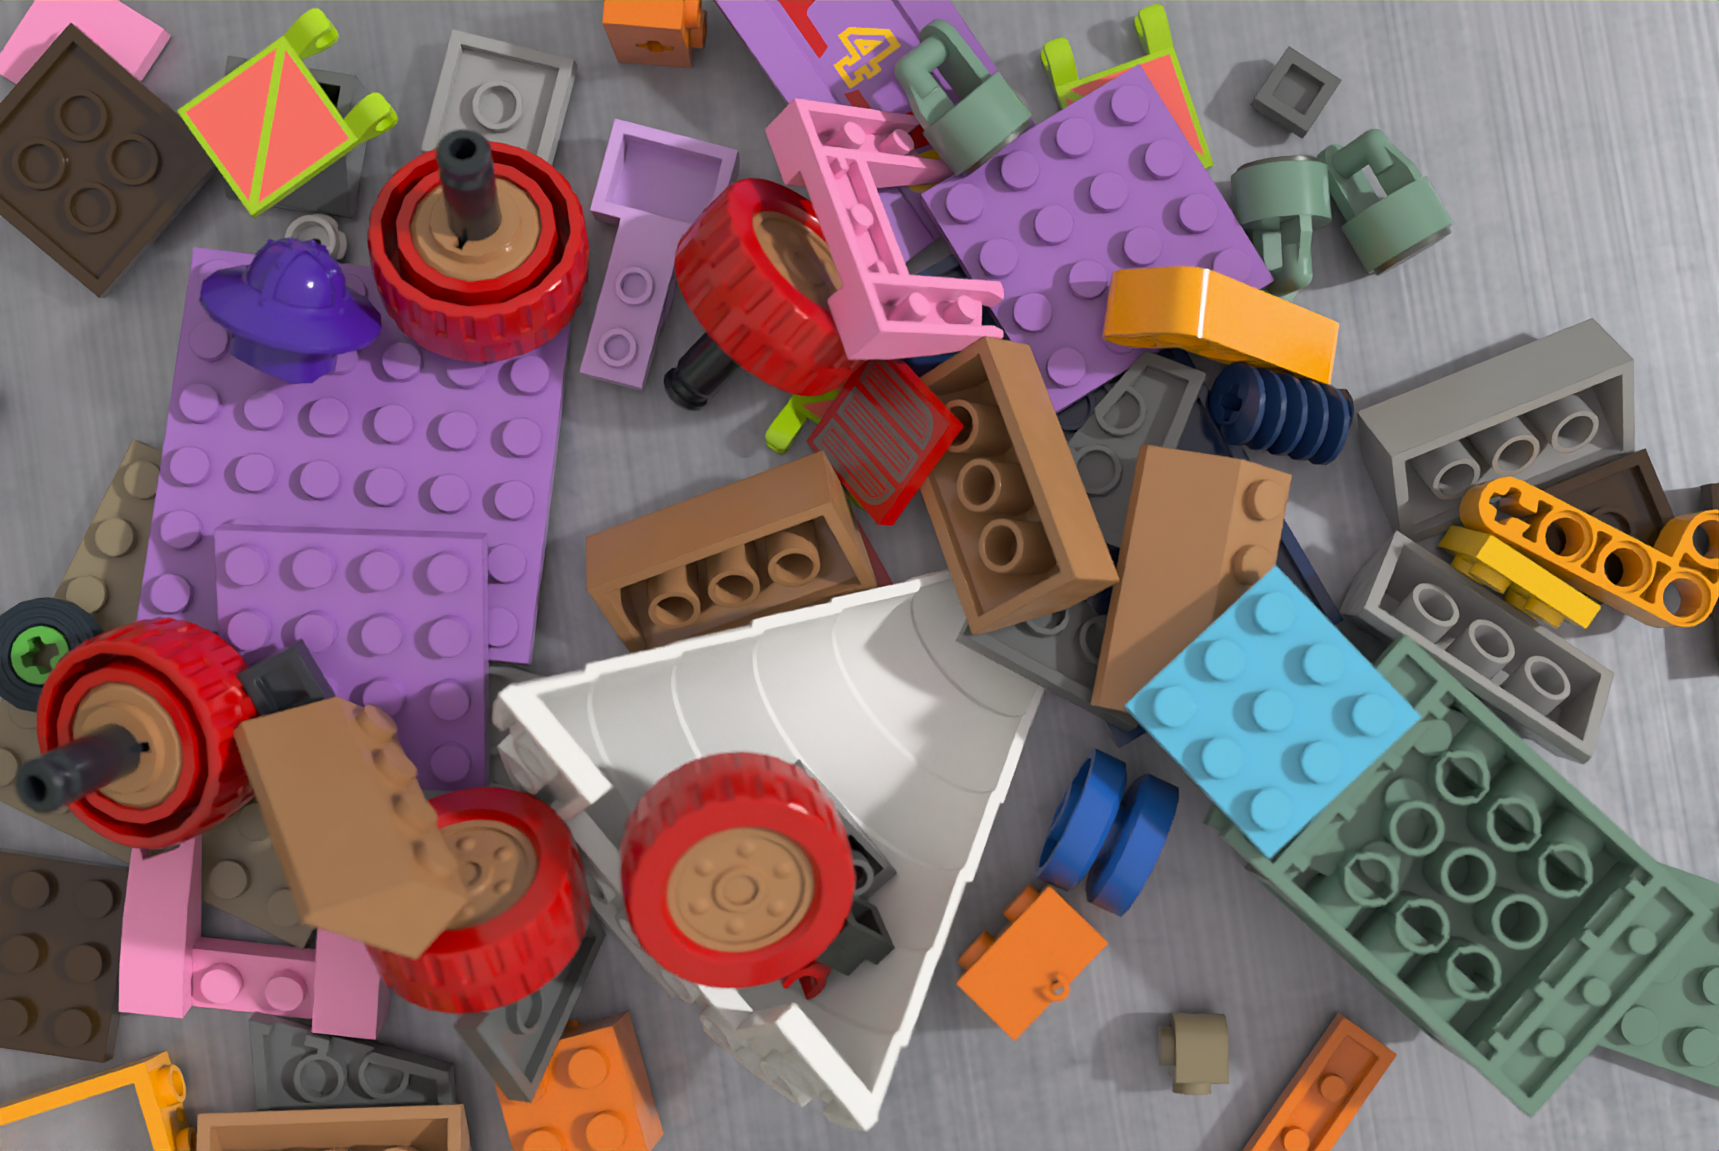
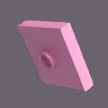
M35 0L0 53V75L17 85L71 22L82 29L142 81L171 35L162 27L118 0Z

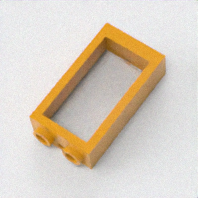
M167 1050L0 1103V1151H196L197 1129L194 1126L190 1127L183 1101L186 1098V1085L183 1075L178 1066L175 1064L171 1065Z

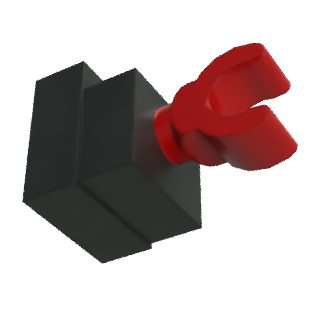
M852 894L853 903L850 912L836 938L815 960L797 972L780 979L782 987L787 989L798 979L805 998L810 1000L824 989L826 977L830 974L831 969L849 976L865 959L876 965L883 960L895 947L877 907Z

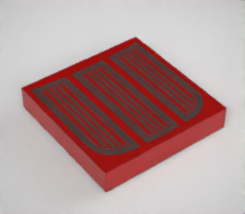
M902 358L868 359L849 377L806 442L815 453L824 451L839 481L877 525L893 526L964 425Z

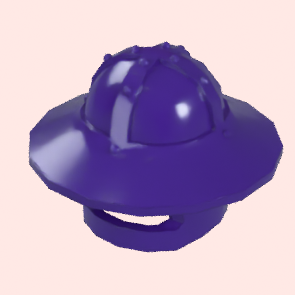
M284 238L273 241L268 239L267 243L256 252L251 264L217 270L202 281L200 304L212 320L232 332L229 354L253 368L291 384L314 383L319 377L335 372L338 354L367 348L381 334V314L366 297L346 286L345 276L338 262L330 256L325 245H320L314 240L299 241L293 238Z

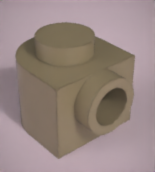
M1171 1013L1169 1026H1158L1157 1052L1159 1065H1169V1075L1172 1077V1092L1186 1095H1206L1212 1093V1084H1229V1042L1225 1015L1215 1013Z

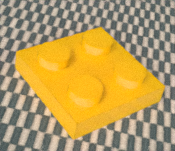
M1451 525L1438 544L1439 548L1455 557L1450 566L1482 587L1485 584L1501 594L1507 591L1502 600L1534 621L1539 619L1555 629H1558L1563 621L1587 629L1601 608L1600 605L1491 534Z

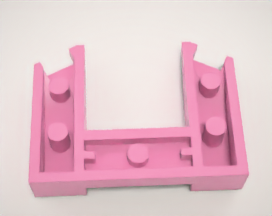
M794 98L768 125L765 132L784 184L807 187L813 208L817 214L834 265L843 286L827 302L848 360L931 356L962 351L983 336L1003 338V330L996 326L982 325V305L995 307L1004 299V289L1001 282L909 275L877 188L939 183L954 175L942 158L938 160L921 158L914 149V142L909 133L920 124L915 116Z
M202 834L180 843L179 847L151 857L150 849L132 848L122 924L118 1012L183 1019L192 1006L251 1013L257 1011L269 1015L312 1019V1033L377 1039L389 1016L390 987L381 979L363 942L321 928H317L316 949L304 948L303 950L292 946L201 937Z

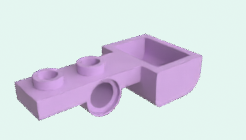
M614 119L590 211L595 220L616 225L618 230L579 371L582 376L644 392L660 330L667 322L674 298L677 280L674 258L678 242L704 209L730 184L737 182L740 165L738 150Z

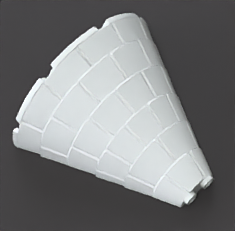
M949 568L913 577L903 583L835 597L825 604L753 619L748 626L681 640L665 647L586 664L581 671L524 682L515 686L511 684L498 695L493 707V723L502 732L508 727L510 728L511 734L498 745V750L514 789L545 802L567 823L583 862L591 908L615 938L671 999L678 996L689 1004L697 1001L705 1009L699 1015L704 1032L748 1070L801 1107L812 1099L818 1100L820 1098L828 1102V1105L822 1111L828 1121L852 1130L867 1131L879 1119L877 1113L880 1110L900 1048L907 1046L965 884L973 881L999 804L1004 803L1029 729L1035 720L1047 690L956 641L966 616ZM742 751L767 754L792 764L800 759L841 802L895 868L897 874L866 900L877 907L895 948L877 965L865 959L849 976L831 969L830 974L826 977L824 989L810 1000L805 998L798 979L787 989L782 987L780 979L765 985L749 988L721 989L691 983L658 965L639 945L638 938L632 932L628 922L620 881L621 839L625 835L626 822L629 815L635 810L637 802L667 773L694 759L722 752Z

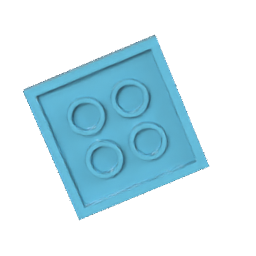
M1276 565L1123 706L1267 859H1270L1421 718L1416 710Z

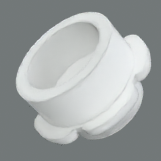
M316 213L299 217L290 224L285 234V238H293L299 241L319 239L321 245L327 247L330 256L336 261L343 259L347 251V238L345 234L338 231V223L325 214Z

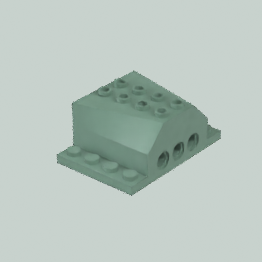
M1399 635L1372 666L1416 710L1421 718L1270 859L1265 858L1231 821L1220 832L1219 836L1249 862L1244 869L1429 1038L1471 1065L1522 1113L1532 1118L1714 913L1407 635ZM1447 707L1466 715L1470 719L1451 740L1448 749L1442 751L1438 756H1433L1426 764L1425 777L1428 788L1438 798L1436 806L1433 807L1426 802L1418 800H1406L1397 803L1390 810H1386L1382 816L1381 831L1386 842L1390 843L1399 852L1415 856L1400 894L1393 903L1389 901L1399 891L1397 889L1399 880L1397 869L1389 858L1378 852L1361 849L1349 850L1336 864L1337 868L1330 876L1308 868L1312 863L1310 861L1311 858L1345 821L1349 822L1358 812L1356 808L1391 770L1395 771L1403 762L1402 757L1436 720H1441L1449 711ZM1447 761L1452 767L1445 784H1443L1444 769L1440 766ZM1409 809H1423L1422 813L1427 821V828L1423 838L1415 845L1406 846L1397 835L1398 819ZM1375 859L1383 866L1386 880L1381 883L1384 888L1378 895L1371 891L1349 869L1356 860Z

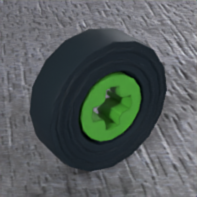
M50 597L22 601L1 614L0 697L18 709L37 713L39 697L50 673L46 666H37L35 663H32L34 655L40 651L39 640L44 645H57L59 655L54 656L50 660L53 670L57 662L67 652L73 650L77 645L104 633L94 616L74 602Z

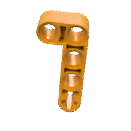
M1168 266L1123 269L1112 272L1102 338L1107 342L1127 347L1181 348L1228 366L1233 362H1244L1254 368H1268L1275 373H1287L1295 378H1307L1315 383L1331 385L1339 323L1218 272L1198 267Z
M1513 477L1497 478L1479 483L1470 488L1462 497L1459 512L1460 520L1466 529L1493 535L1566 584L1645 625L1654 628L1695 626L1705 621L1719 598V510L1684 514L1671 519L1662 529L1652 548L1523 480ZM1500 496L1499 509L1512 517L1495 521L1497 509L1489 504V500ZM1530 515L1524 522L1518 519V517ZM1551 522L1559 525L1566 536L1565 548L1560 555L1553 553L1546 544L1545 534ZM1698 525L1709 536L1710 545L1704 557L1697 553L1693 546L1692 537ZM1610 552L1617 555L1623 564L1624 572L1622 579L1617 585L1608 580L1604 571V563ZM1670 582L1677 587L1681 597L1679 609L1674 615L1667 611L1663 602L1664 590Z

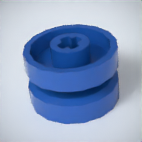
M1095 748L1084 758L1054 811L1035 866L1034 877L1068 892L1081 882L1089 870L1086 880L1087 902L1122 917L1142 891L1165 844L1179 801V787L1154 775L1144 774L1137 778L1124 794L1127 784L1126 762Z

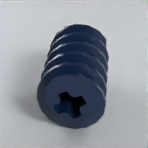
M1233 362L1224 368L1214 381L1209 393V412L1211 418L1217 425H1220L1223 439L1229 445H1246L1250 450H1267L1271 455H1288L1292 460H1308L1314 465H1328L1337 458L1344 447L1348 430L1353 421V398L1347 389H1337L1333 385L1326 383H1315L1307 378H1295L1287 373H1275L1268 368H1254L1244 362Z

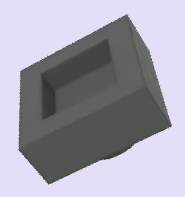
M1288 46L1250 106L1303 139L1342 80Z

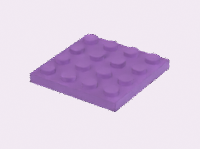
M1140 64L1022 133L966 178L962 173L957 177L952 175L920 195V202L967 278L971 280L1001 282L1004 289V299L995 307H985L997 327L1003 330L1005 340L1030 345L1056 414L1127 372L1145 350L1157 354L1165 349L1127 347L1103 340L1102 334L1112 272L1123 269L1189 266L1218 272L1259 290L1265 289L1275 281Z
M221 524L214 529L218 636L231 645L241 655L247 665L302 638L336 695L335 697H340L363 708L366 705L376 706L393 719L398 728L396 735L404 753L417 770L415 777L421 790L457 791L489 786L488 533Z

